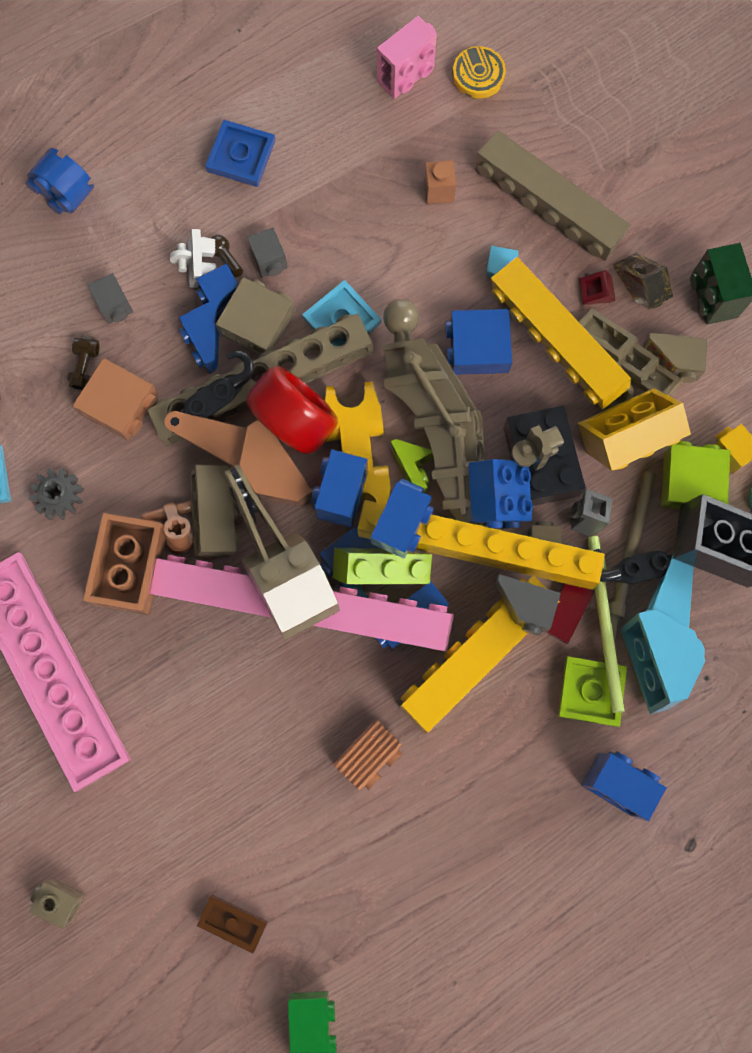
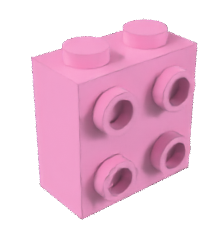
M419 16L377 47V82L394 99L401 93H407L415 82L422 77H427L434 69L437 34L430 23H425Z

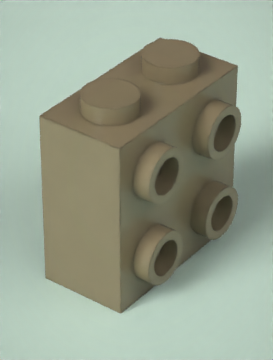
M243 277L216 323L219 335L258 355L269 350L274 351L295 314L294 302L283 292L278 291L275 293L267 289V286L259 280L253 279L251 281Z

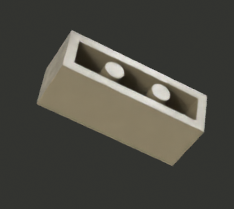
M195 465L190 472L194 558L230 557L239 547V533L235 531L234 525L238 512L229 491L231 486L224 471L231 468V465Z

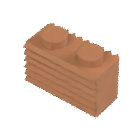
M375 719L333 765L359 791L364 786L369 790L381 777L377 773L385 763L391 767L402 755L398 750L402 744Z

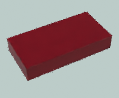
M564 583L560 591V602L557 605L551 629L546 634L568 644L595 591Z

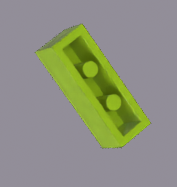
M335 548L333 578L345 584H430L432 554L420 550H415L414 553L408 551L405 559L386 550L377 548Z

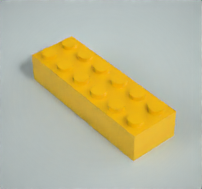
M534 575L528 581L523 577L520 579V581L546 588ZM502 598L486 614L489 619L485 623L479 620L464 635L468 640L463 645L457 641L445 653L443 657L447 661L442 666L436 662L423 675L422 678L425 682L419 688L413 684L401 696L400 699L404 703L400 709L424 734L428 733L528 634L522 631V625L514 622Z

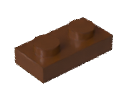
M212 894L197 923V927L253 954L268 921Z

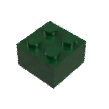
M741 242L707 249L691 273L690 284L692 289L696 290L699 299L698 310L700 315L704 316L706 325L739 318L752 302V277Z

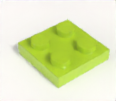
M567 656L565 658L558 717L620 727L622 712L612 713L605 663ZM618 665L622 697L624 698L627 666Z

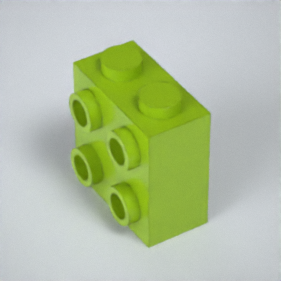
M680 441L669 446L664 451L661 507L680 509L682 504L702 494L728 504L731 450H724L719 445L713 444L697 447L692 446V443Z

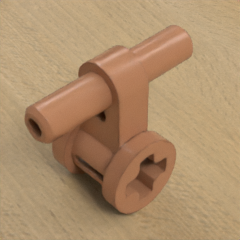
M191 500L175 504V502L164 504L161 509L141 515L142 520L154 522L167 519L163 531L167 538L168 548L173 553L183 554L193 547L190 523L186 518L179 516L192 512Z

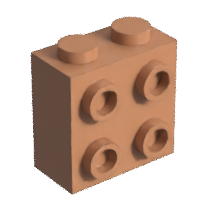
M103 358L73 404V407L81 416L129 442L132 435L135 436L140 431L143 424L142 419L147 413V409L153 407L154 403L157 402L158 393L153 384Z

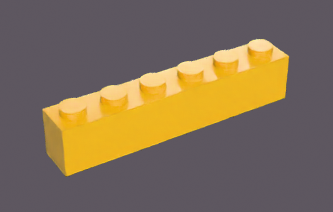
M518 257L491 277L493 287L491 293L500 304L506 303L510 308L509 313L517 323L523 322L527 326V332L532 340L537 344L541 342L547 348L545 352L555 364L559 362L566 369L564 373L573 384L577 382L584 389V396L592 405L597 403L603 410L630 388V376Z

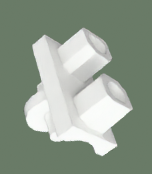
M192 229L191 238L187 241L188 250H186V244L179 243L178 250L170 253V262L178 265L179 272H186L188 265L189 288H198L197 278L216 269L215 263L202 262V256H214L215 239L201 237L199 229Z

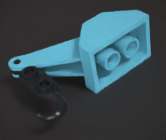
M601 549L593 550V551L599 552V553L602 552ZM652 551L624 558L610 570L602 571L600 582L615 581L626 584H637L660 578L647 610L638 613L620 629L650 715L666 711L688 699L706 661L703 643L697 638L695 631L689 628L694 567L673 559L674 552L671 555H667L662 551Z

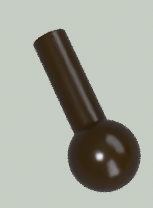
M222 235L212 236L211 238L215 239L214 256L220 257L228 265L234 277L241 276L243 269L229 252L230 245L227 238Z

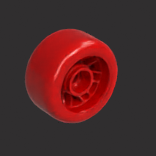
M280 366L269 368L247 395V405L255 417L277 438L303 454L316 452L338 426V417L329 404L304 381Z

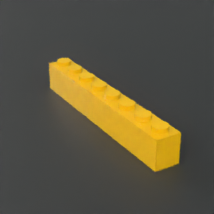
M364 500L357 528L358 537L371 539V535L386 504ZM431 515L427 525L421 523L417 531L421 538L416 550L525 575H534L535 577L592 590L600 584L605 557L604 553Z

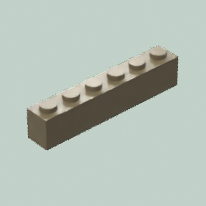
M499 130L495 132L477 154L475 168L478 169L482 176L491 178L499 184L504 192L513 194L520 199L526 208L538 212L547 223L556 225L563 230L569 239L581 243L593 256L600 257L606 261L625 238L631 224Z

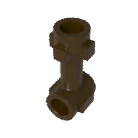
M81 336V338L75 337L73 340L72 352L78 355L74 373H69L67 378L71 388L83 390L91 378L89 375H86L90 357H98L100 350L99 341L94 340L93 337Z

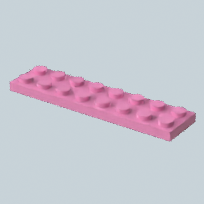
M18 552L0 562V650L73 791L78 792L131 761V758L23 554Z

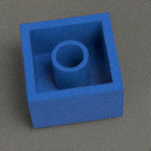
M332 449L329 458H323L320 468L322 484L321 487L315 486L311 504H314L313 510L316 511L319 520L349 528L353 527L368 474L366 458Z
M609 751V753L598 754L581 786L631 817L649 822L667 787L659 783L661 778L645 768L641 770L632 767L633 761L617 751L615 753Z

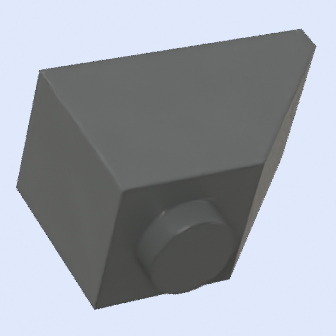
M499 574L495 587L514 622L523 626L522 631L540 636L541 632H548L551 629L561 593Z

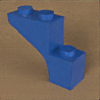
M227 264L197 278L200 289L196 293L203 305L179 317L183 326L179 329L186 345L189 343L193 344L196 351L192 352V355L198 367L205 366L208 374L218 369L219 332L216 323L238 287V283Z

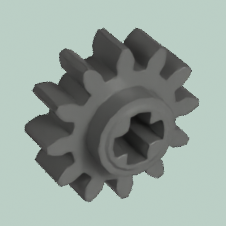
M49 468L48 477L46 478L38 474L37 478L41 483L39 485H30V488L37 492L36 495H32L29 498L30 501L37 504L35 511L39 514L45 512V517L49 520L55 517V513L59 518L65 520V511L67 510L76 514L73 504L83 503V500L76 494L84 491L82 486L76 484L78 478L74 474L68 476V472L64 468L60 469L58 475ZM59 490H60V491H61L60 496L58 497V496L55 495V499H54V498L52 497L53 494H54V492L59 493Z

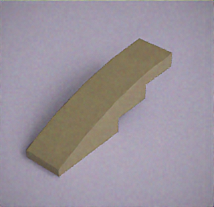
M592 308L579 321L616 363L620 362L623 370L630 376L631 381L646 392L655 388L671 397L681 386L682 379L661 366L657 356L638 345L636 336Z

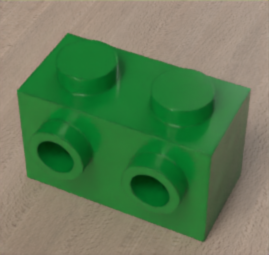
M328 991L290 993L288 999L290 1053H337L336 1035H330V1022H335V1001H329Z

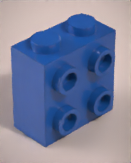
M509 309L452 311L450 321L445 322L446 338H451V348H447L446 357L449 365H452L454 373L456 375L509 373L512 365Z
M498 459L468 463L472 523H484V527L493 529L521 528L520 522L532 521L533 504L530 494L531 473L529 466L521 467L514 461Z

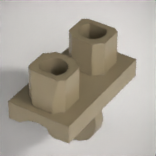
M540 425L531 428L526 439L519 441L513 447L511 454L513 461L521 467L533 465L535 470L543 468L550 456L557 454L559 451L558 447L564 443L558 428L555 426L545 431H542Z

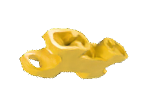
M373 381L364 382V400L360 405L353 408L344 407L338 402L334 386H325V401L338 417V426L326 441L341 440L343 453L367 459L368 474L361 499H369L373 502L386 504L390 497L391 489L388 465L373 467L370 437L384 436L381 406L374 390Z

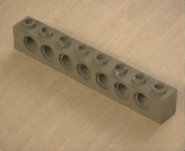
M359 314L342 316L331 326L326 328L324 326L318 327L309 336L302 339H292L285 343L284 347L276 351L269 350L260 354L258 359L253 361L254 373L252 378L243 385L235 399L207 419L223 422L249 410L247 395L257 383L254 382L255 377L265 373L273 366L281 367L285 362H292L294 365L288 371L305 383H308L374 353L372 341ZM342 338L346 340L342 346L336 347L332 345L335 339ZM311 350H318L320 352L316 358L310 359L306 357L307 353ZM244 362L235 365L230 372L209 377L206 383L197 387L190 386L184 388L179 395L171 399H160L154 403L153 407L147 409L160 440L167 447L184 440V438L166 428L164 423L166 415L170 412H179L184 409L189 397L213 381L240 374L244 370Z

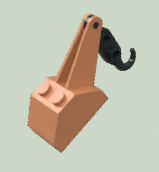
M232 351L226 355V358L241 359L245 365L244 370L237 376L217 379L189 397L182 412L173 411L166 415L164 420L165 426L172 433L184 438L233 467L239 464L251 488L262 499L303 506L312 500V489L277 437L259 420H256L247 428L207 419L230 404L243 385L253 376L254 363L251 357L242 351Z

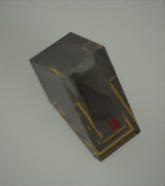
M637 252L613 264L614 270L632 299L645 308H657L663 302L673 297L666 266Z

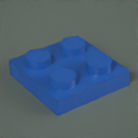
M223 120L207 160L206 171L258 187L276 141L275 135Z

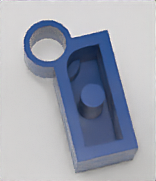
M401 478L399 482L397 481L371 535V544L405 559L408 551L414 553L421 538L417 531L421 523L427 525L434 508L429 506L432 496L423 493L424 488Z

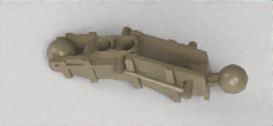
M396 299L388 304L383 314L385 326L394 334V343L382 345L383 351L386 352L387 378L384 379V388L390 390L410 407L417 416V419H414V427L424 428L427 434L435 463V470H432V479L437 480L446 499L442 501L443 510H451L454 520L484 526V523H472L468 464L485 460L481 411L476 409L438 345H428L424 338L411 340V332L414 331L419 322L417 307L407 299Z

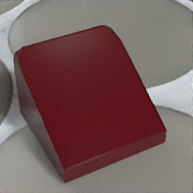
M606 270L579 278L584 305L616 301L613 279Z

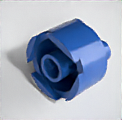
M49 148L27 174L28 180L25 183L34 193L43 195L48 200L47 205L56 213L61 214L63 211L74 213L93 190L94 184L89 185L87 183L91 178L72 158L66 155L62 159L56 155L59 150Z

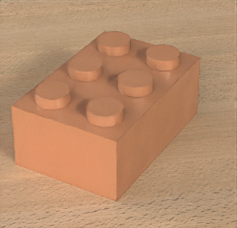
M103 513L83 601L92 606L150 616L154 595L150 594L156 559H162L167 539L163 531L164 525L160 522Z

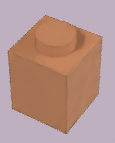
M454 161L426 162L424 181L427 204L454 202L456 190Z

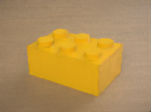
M655 388L578 423L586 453L611 471L623 469L630 462L639 458L649 457L656 450L677 444L682 438L691 435L683 403Z

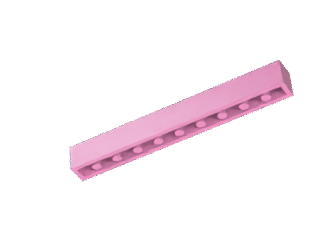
M168 555L167 560L156 559L150 594L271 617L249 576L241 574L242 568L224 565V569L221 571L213 569L214 563L196 560L195 565L185 564L186 558ZM340 587L339 593L333 592L340 611L313 625L447 651L454 614L447 613L448 607L429 604V609L418 608L417 601L399 598L398 604L386 602L387 595L370 592L369 598L357 596L358 590Z

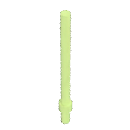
M598 536L587 538L589 550L601 549ZM605 558L602 571L607 570ZM600 582L594 590L612 713L624 712V704L606 582Z

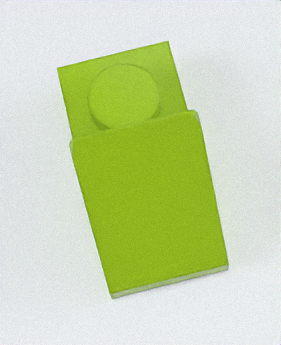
M398 439L391 441L390 450L405 479L424 488L423 493L426 494L429 479L424 469H418L417 467L434 459L432 450Z

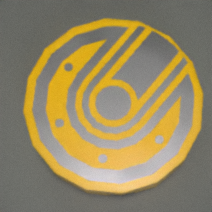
M483 46L470 47L462 51L455 59L452 72L454 84L464 95L467 93L471 95V98H488L496 94L504 83L506 75L505 62L491 48Z

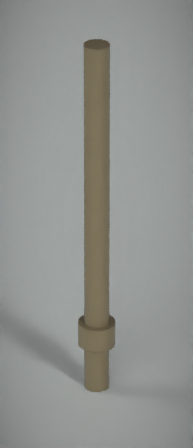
M644 472L623 559L635 556L637 553L656 476L652 472ZM617 582L613 601L609 602L614 640L616 639L620 619L624 618L626 611L624 602L629 584Z

